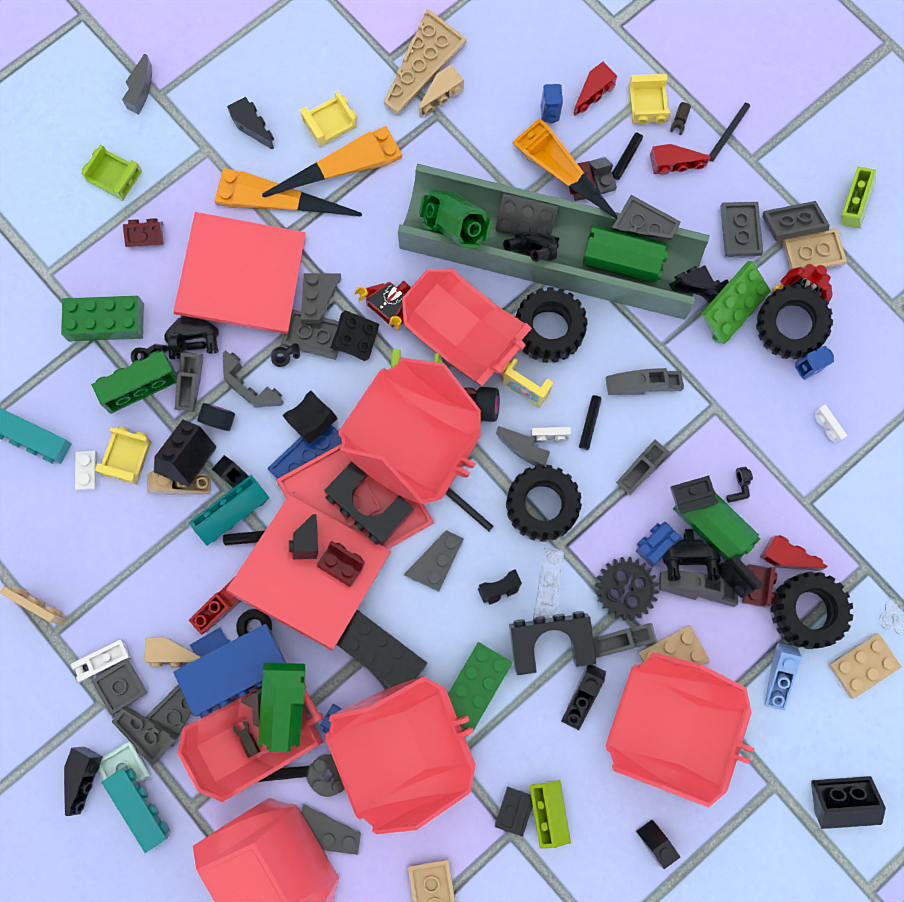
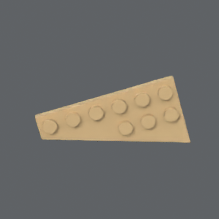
M426 8L424 17L420 21L418 30L403 58V63L398 69L397 76L387 93L384 105L398 116L467 43V38Z

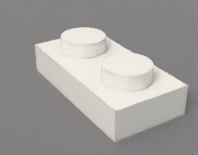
M826 404L814 412L816 421L824 427L828 438L834 441L835 444L848 436Z
M570 427L532 428L531 437L536 442H546L547 439L563 442L569 439L571 435Z
M96 451L75 452V490H97V472L95 471L97 465Z

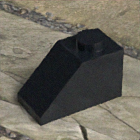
M225 455L212 468L232 488L249 477L235 462Z
M312 514L293 533L292 540H289V552H293V559H317V514Z
M653 819L636 830V833L661 868L666 869L681 858Z

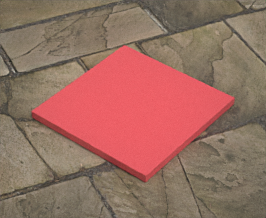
M195 212L175 301L174 314L288 334L306 232Z
M342 444L276 479L286 499L291 495L367 538L370 535L366 530L360 531L354 525L355 520L351 517L347 519L339 511L341 508L336 503L332 505L325 499L327 495L324 490L351 462L341 451L340 446ZM368 476L355 490L353 505L364 515L376 516L383 513L399 495ZM402 497L414 508V512L382 546L390 549L434 524L424 504H419Z
M289 495L226 589V592L333 651L389 557L391 550L380 544L376 545L366 536ZM312 514H317V559H293V552H289V540H292L293 533ZM331 541L342 544L347 551L360 555L363 561H365L363 570L351 587H348L317 567V563L328 549Z

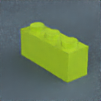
M857 166L842 211V225L861 228L876 183V169Z
M552 780L529 785L540 849L557 848L570 844L571 839L561 781Z

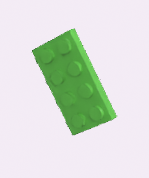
M747 261L701 313L714 333L712 336L714 342L725 344L729 341L731 336L771 292L753 261Z

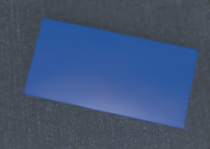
M332 425L310 444L300 437L267 469L278 479L342 444L341 437Z

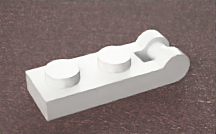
M120 639L73 662L71 667L72 670L76 671L78 683H81L131 657L124 641ZM87 664L89 670L85 672L83 666Z

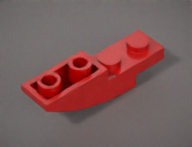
M232 580L220 592L215 593L188 620L201 635L241 602L240 599L226 592Z

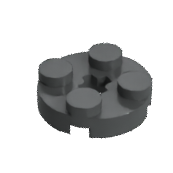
M332 754L320 755L309 765L307 782L318 795L331 797L344 790V785ZM327 770H330V773L333 774L329 781L322 777Z

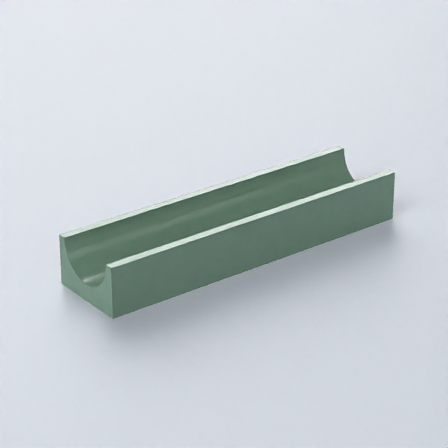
M418 163L415 170V181L409 209L403 225L400 224L398 228L399 249L684 320L694 306L696 297H693V294L674 291L669 284L676 280L674 277L682 272L687 274L686 271L694 266L699 268L710 235L679 227L671 240L625 232L665 242L666 246H668L669 254L667 261L662 262V269H664L662 278L652 282L582 264L592 224L612 229L617 220L601 208ZM429 190L451 191L483 209L492 222L489 238L486 241H481L477 249L463 248L440 232L428 231L422 227L421 222H424V218L420 217L419 214L422 197L429 195ZM503 193L558 206L551 236L559 237V247L555 260L535 262L532 261L528 252L518 249L506 251L503 248L504 240L515 238L517 235L495 229Z

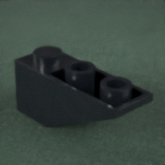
M244 97L227 106L228 112L238 130L270 149L274 148L272 143L274 137L270 130L266 131L264 128L266 124L261 116L258 117L255 113L257 109L253 102H249L247 97Z
M594 665L586 666L561 722L580 730L605 681V670Z
M85 746L72 747L64 766L65 816L81 814L85 807L88 793L92 789L95 775L100 768L103 756Z

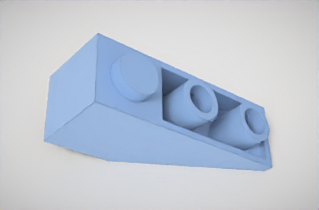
M777 643L772 659L765 706L785 710L802 658L797 647Z

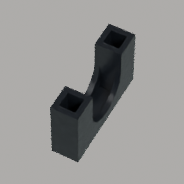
M351 461L324 490L327 495L325 499L332 505L336 503L341 508L339 511L347 519L351 517L355 520L354 525L360 531L366 530L370 534L368 538L376 545L378 543L383 545L414 512V508L399 495L379 515L367 516L360 513L353 505V495L357 487L369 475Z
M576 611L572 613L573 615L569 616L555 614L553 618L535 617L533 621L527 622L524 619L513 621V624H509L516 674L537 673L534 654L535 643L543 633L551 630L562 631L569 636L573 662L576 667L596 664L590 616L584 613V611Z

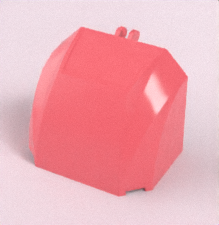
M401 358L398 360L399 364L388 370L385 368L381 369L338 432L342 441L340 448L355 465L381 485L408 500L425 504L441 500L457 474L464 478L470 475V472L462 468L463 465L468 468H474L476 465L474 461L467 458L480 439L481 410L444 363Z
M652 652L643 663L631 667L605 745L613 761V771L709 808L727 793L737 760L746 764H750L751 761L747 757L738 756L740 749L750 753L754 751L753 747L742 744L752 714L747 688L702 664Z
M425 676L378 692L330 715L329 721L331 726L325 736L326 742L355 816L359 820L365 819L373 826L372 831L375 834L418 830L470 794L476 764L465 736L472 734L474 730L472 727L464 730L461 729L460 724L467 723L469 717L463 716L457 719L446 688Z
M268 798L193 845L196 870L214 902H334L339 876L296 804H288Z

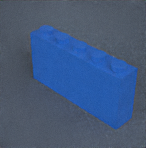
M264 624L173 671L193 716L200 715L203 718L211 714V709L216 706L222 708L230 704V699L235 696L239 699L249 694V689L255 686L257 689L262 687L263 662L286 663V660L269 626Z

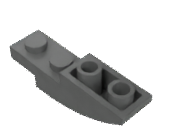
M667 368L634 370L605 377L608 395H643L645 392L682 391L684 389L681 371H667Z
M679 571L680 580L674 581V576H672L673 581H669L668 572H660L659 590L693 600L700 597L732 607L738 605V594L727 583H724L725 580L723 578L714 581V576H712L713 580L710 581L708 580V574Z

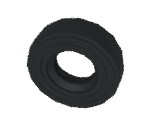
M249 609L242 613L236 624V631L239 637L249 633L247 631V624L252 619L259 620L262 625L267 624L272 631L270 617L258 609Z

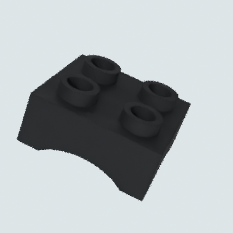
M345 310L340 315L337 331L330 348L366 361L370 358L380 324Z
M311 390L305 395L299 405L282 415L308 444L313 442L338 419L334 412Z
M514 569L497 582H484L480 584L478 591L483 603L488 602L490 605L499 601L504 594L507 597L516 594L522 582L516 569Z

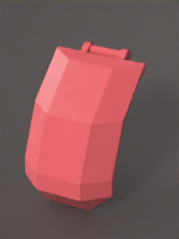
M453 268L426 270L402 297L403 325L433 351L439 353L449 364L480 386H483L494 372L501 375L505 371V366L519 350H523L526 346L521 340L532 329L527 323H523L498 307Z
M306 684L304 704L312 718L309 719L303 708L300 746L297 748L296 745L292 746V750L289 752H270L266 750V745L262 744V747L258 745L259 727L253 725L252 708L241 703V700L257 690V688L250 691L244 697L184 726L177 754L197 792L224 802L324 743L314 726L315 723L324 717L322 713L318 712L306 690ZM244 720L249 725V734L252 733L260 749L259 753L250 758L247 757L239 741L241 739L240 735H237L233 730V726H236L238 731H243L245 728Z

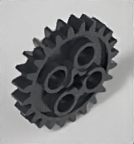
M621 557L619 563L616 559H613V566L607 563V570H600L603 576L596 577L601 581L595 584V587L600 588L595 594L601 595L597 602H604L601 609L608 607L607 614L609 615L614 612V619H617L619 615H622V621H625L627 616L633 621L634 615L640 619L642 618L641 612L645 615L648 614L647 607L650 609L654 608L651 601L656 602L658 600L653 596L659 593L658 590L654 589L659 583L653 582V579L657 576H650L649 573L652 571V568L646 570V563L640 566L639 559H636L634 563L631 557L627 559V562ZM617 571L624 572L626 576L624 581L618 580L616 576ZM634 573L628 587L631 591L626 593L624 603L620 605L621 598L625 592V589L622 587L628 584L630 574ZM637 578L644 582L643 588H638L635 585ZM611 589L618 591V599L611 598L609 594ZM632 596L636 598V607L629 605V597Z

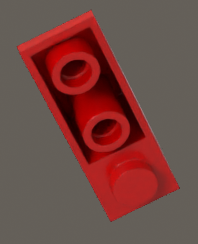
M604 61L589 72L575 105L574 116L580 112H585L591 103L598 102L605 92L612 91L616 86L617 75Z
M673 144L653 146L650 152V159L654 174L665 175L673 171L684 172L692 168L702 169L707 166L710 155Z
M781 535L771 537L760 556L761 559L776 568L821 571L828 567L821 558L810 556L804 548L790 544L789 540Z

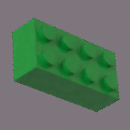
M139 296L62 298L61 335L67 341L143 339L144 303Z
M157 351L151 353L144 360L134 361L127 368L115 370L112 375L98 378L91 386L100 405L112 414L176 384L177 374L164 352Z
M480 642L476 644L448 693L457 719L463 716L469 717L467 723L460 724L463 729L472 727L474 730L513 663Z

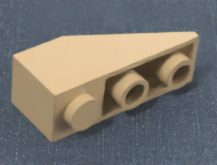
M452 64L436 74L419 105L420 118L425 114H430L434 108L444 105L449 98L454 95L457 96L463 91L464 79Z
M154 470L147 474V493L164 495L210 494L211 475L198 474L190 487L154 473Z
M145 638L144 662L150 663V667H162L163 663H170V667H182L183 663H191L202 657L171 639Z

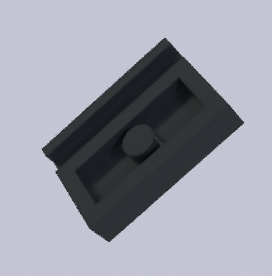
M709 475L670 487L679 515L718 503Z
M736 555L718 564L721 578L741 598L754 592L756 589L759 590L763 585Z
M507 786L494 827L523 837L533 807L531 795Z

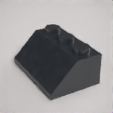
M182 419L154 456V473L190 487L216 450V445L200 426Z
M871 776L811 780L814 811L821 829L882 825L886 807Z

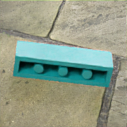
M0 408L1 440L6 437L10 439L8 443L18 448L22 445L26 447L25 451L35 456L39 453L43 455V460L51 464L54 461L62 463L72 443Z
M251 474L190 520L189 524L206 546H208L210 543L215 542L223 533L231 530L240 520L248 517L256 508L264 505L270 497Z
M126 765L101 783L144 853H147L169 837L170 834L168 832L170 829L164 820L161 821L157 815L159 811L154 803L151 804L147 799L148 793L144 786H139L136 781L137 775L132 768L129 769Z

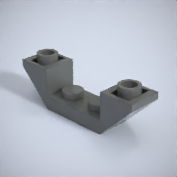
M226 350L223 352L224 380L232 389L254 408L283 405L282 394L275 388L271 390L267 386L258 395L251 387L247 389L243 386L244 382L236 375L242 368L239 362L241 359L233 352L231 354Z

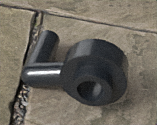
M181 333L172 334L168 340V346L174 353L206 348L204 341L187 343Z
M294 343L288 348L277 347L271 352L272 363L277 367H284L289 363L291 354H293L295 359L300 358L299 344Z
M153 344L147 349L137 347L131 352V361L133 363L138 360L139 353L141 354L139 360L148 358L153 352L163 351L166 353L168 346Z
M746 466L736 469V479L741 486L742 492L727 495L728 503L750 497L749 485L753 480V475Z

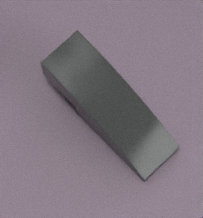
M145 53L126 80L129 89L122 99L126 108L138 115L148 97L152 78V64Z
M181 352L180 371L177 372L174 410L194 412L201 379L203 354Z
M500 426L497 427V436L518 457L533 466H546L550 451L532 446L534 438Z
M654 439L616 483L631 495L670 451Z
M648 623L594 637L593 642L596 657L598 658L656 643L657 638L653 624Z

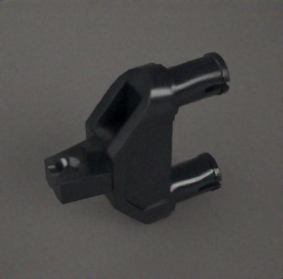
M520 233L515 238L504 240L503 248L506 251L518 249L528 252L532 261L535 262L541 260L552 261L557 257L559 237L546 236L540 233Z
M181 316L169 327L164 335L166 343H168L172 334L179 333L183 334L185 340L205 338L206 353L213 354L212 350L214 353L219 352L217 345L219 329L204 319ZM168 346L169 359H175V356H177V359L181 358L180 353H174Z
M685 529L684 539L673 545L663 556V563L667 566L668 580L673 581L672 576H674V581L680 580L679 565H706L708 580L712 581V576H714V581L721 578L718 566L721 561L720 554L703 540L694 539L693 529Z

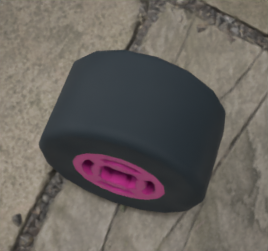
M479 387L475 403L481 410V421L495 422L499 414V390L494 387Z
M203 403L197 421L217 429L230 431L235 413L215 405Z

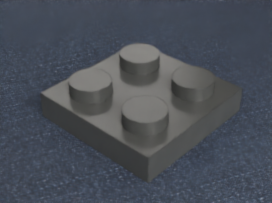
M129 659L123 660L91 680L110 715L116 714L148 693Z

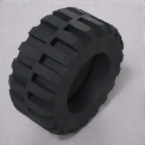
M795 284L794 287L787 285L783 289L778 288L762 304L757 315L756 329L759 331L758 337L760 341L764 342L763 346L766 349L772 350V354L781 355L784 359H799L820 348L830 336L831 327L833 326V319H831L833 314L832 308H828L829 302L827 299L823 300L820 297L822 294L819 291L813 292L812 287L807 286L803 288L801 284ZM798 306L808 312L812 319V328L805 337L791 339L779 331L776 325V318L784 307Z
M548 287L547 291L541 288L537 289L536 294L531 292L527 295V299H523L520 303L516 318L523 323H527L532 328L521 340L526 345L523 349L526 355L531 353L532 359L542 358V362L548 363V360H552L555 363L559 362L560 358L563 360L569 358L570 354H574L578 347L581 346L588 322L585 317V308L580 307L582 303L579 299H573L574 295L572 293L565 294L563 293L564 289L561 288L558 291H555L553 287ZM543 312L557 313L565 319L568 330L564 336L557 339L542 337L533 327L534 318Z
M535 465L534 468L531 469L529 467L522 474L519 473L508 491L506 508L508 511L507 516L511 519L512 526L515 529L517 528L521 535H526L534 541L539 539L540 542H546L547 540H555L565 535L572 528L579 517L582 506L580 500L582 497L581 492L577 490V483H573L571 480L572 476L569 473L566 475L562 472L563 469L559 467L554 469L552 465H546V467ZM535 487H548L559 495L562 506L560 513L555 518L543 521L534 518L527 511L525 499L529 491Z
M813 571L798 574L784 581V584L777 588L776 591L778 593L775 594L774 605L771 606V612L775 614L772 621L773 624H778L779 628L776 629L778 633H783L785 635L784 639L787 642H793L794 646L804 647L805 649L831 646L836 644V641L845 637L844 632H848L851 627L848 622L853 621L854 616L850 614V610L854 608L853 603L848 601V598H850L849 593H844L842 590L844 586L841 582L835 583L834 577L830 575L826 577L825 573H813ZM812 592L818 595L825 603L827 618L821 628L810 629L799 620L796 612V603L801 594Z

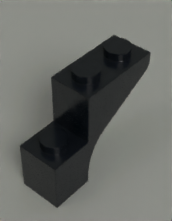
M704 265L700 268H697V266L690 268L686 271L687 274L685 272L678 274L674 277L676 280L669 285L674 291L700 295L710 304L729 281L728 279L722 282L719 279L713 281Z

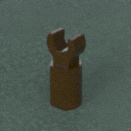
M685 102L679 104L670 132H673L674 128L677 127L680 129L679 135L683 134L684 124L691 109L690 104Z
M244 720L245 728L243 731H238L236 726H233V730L237 735H240L241 739L239 741L247 757L250 758L259 753L260 749L252 733L249 734V725Z

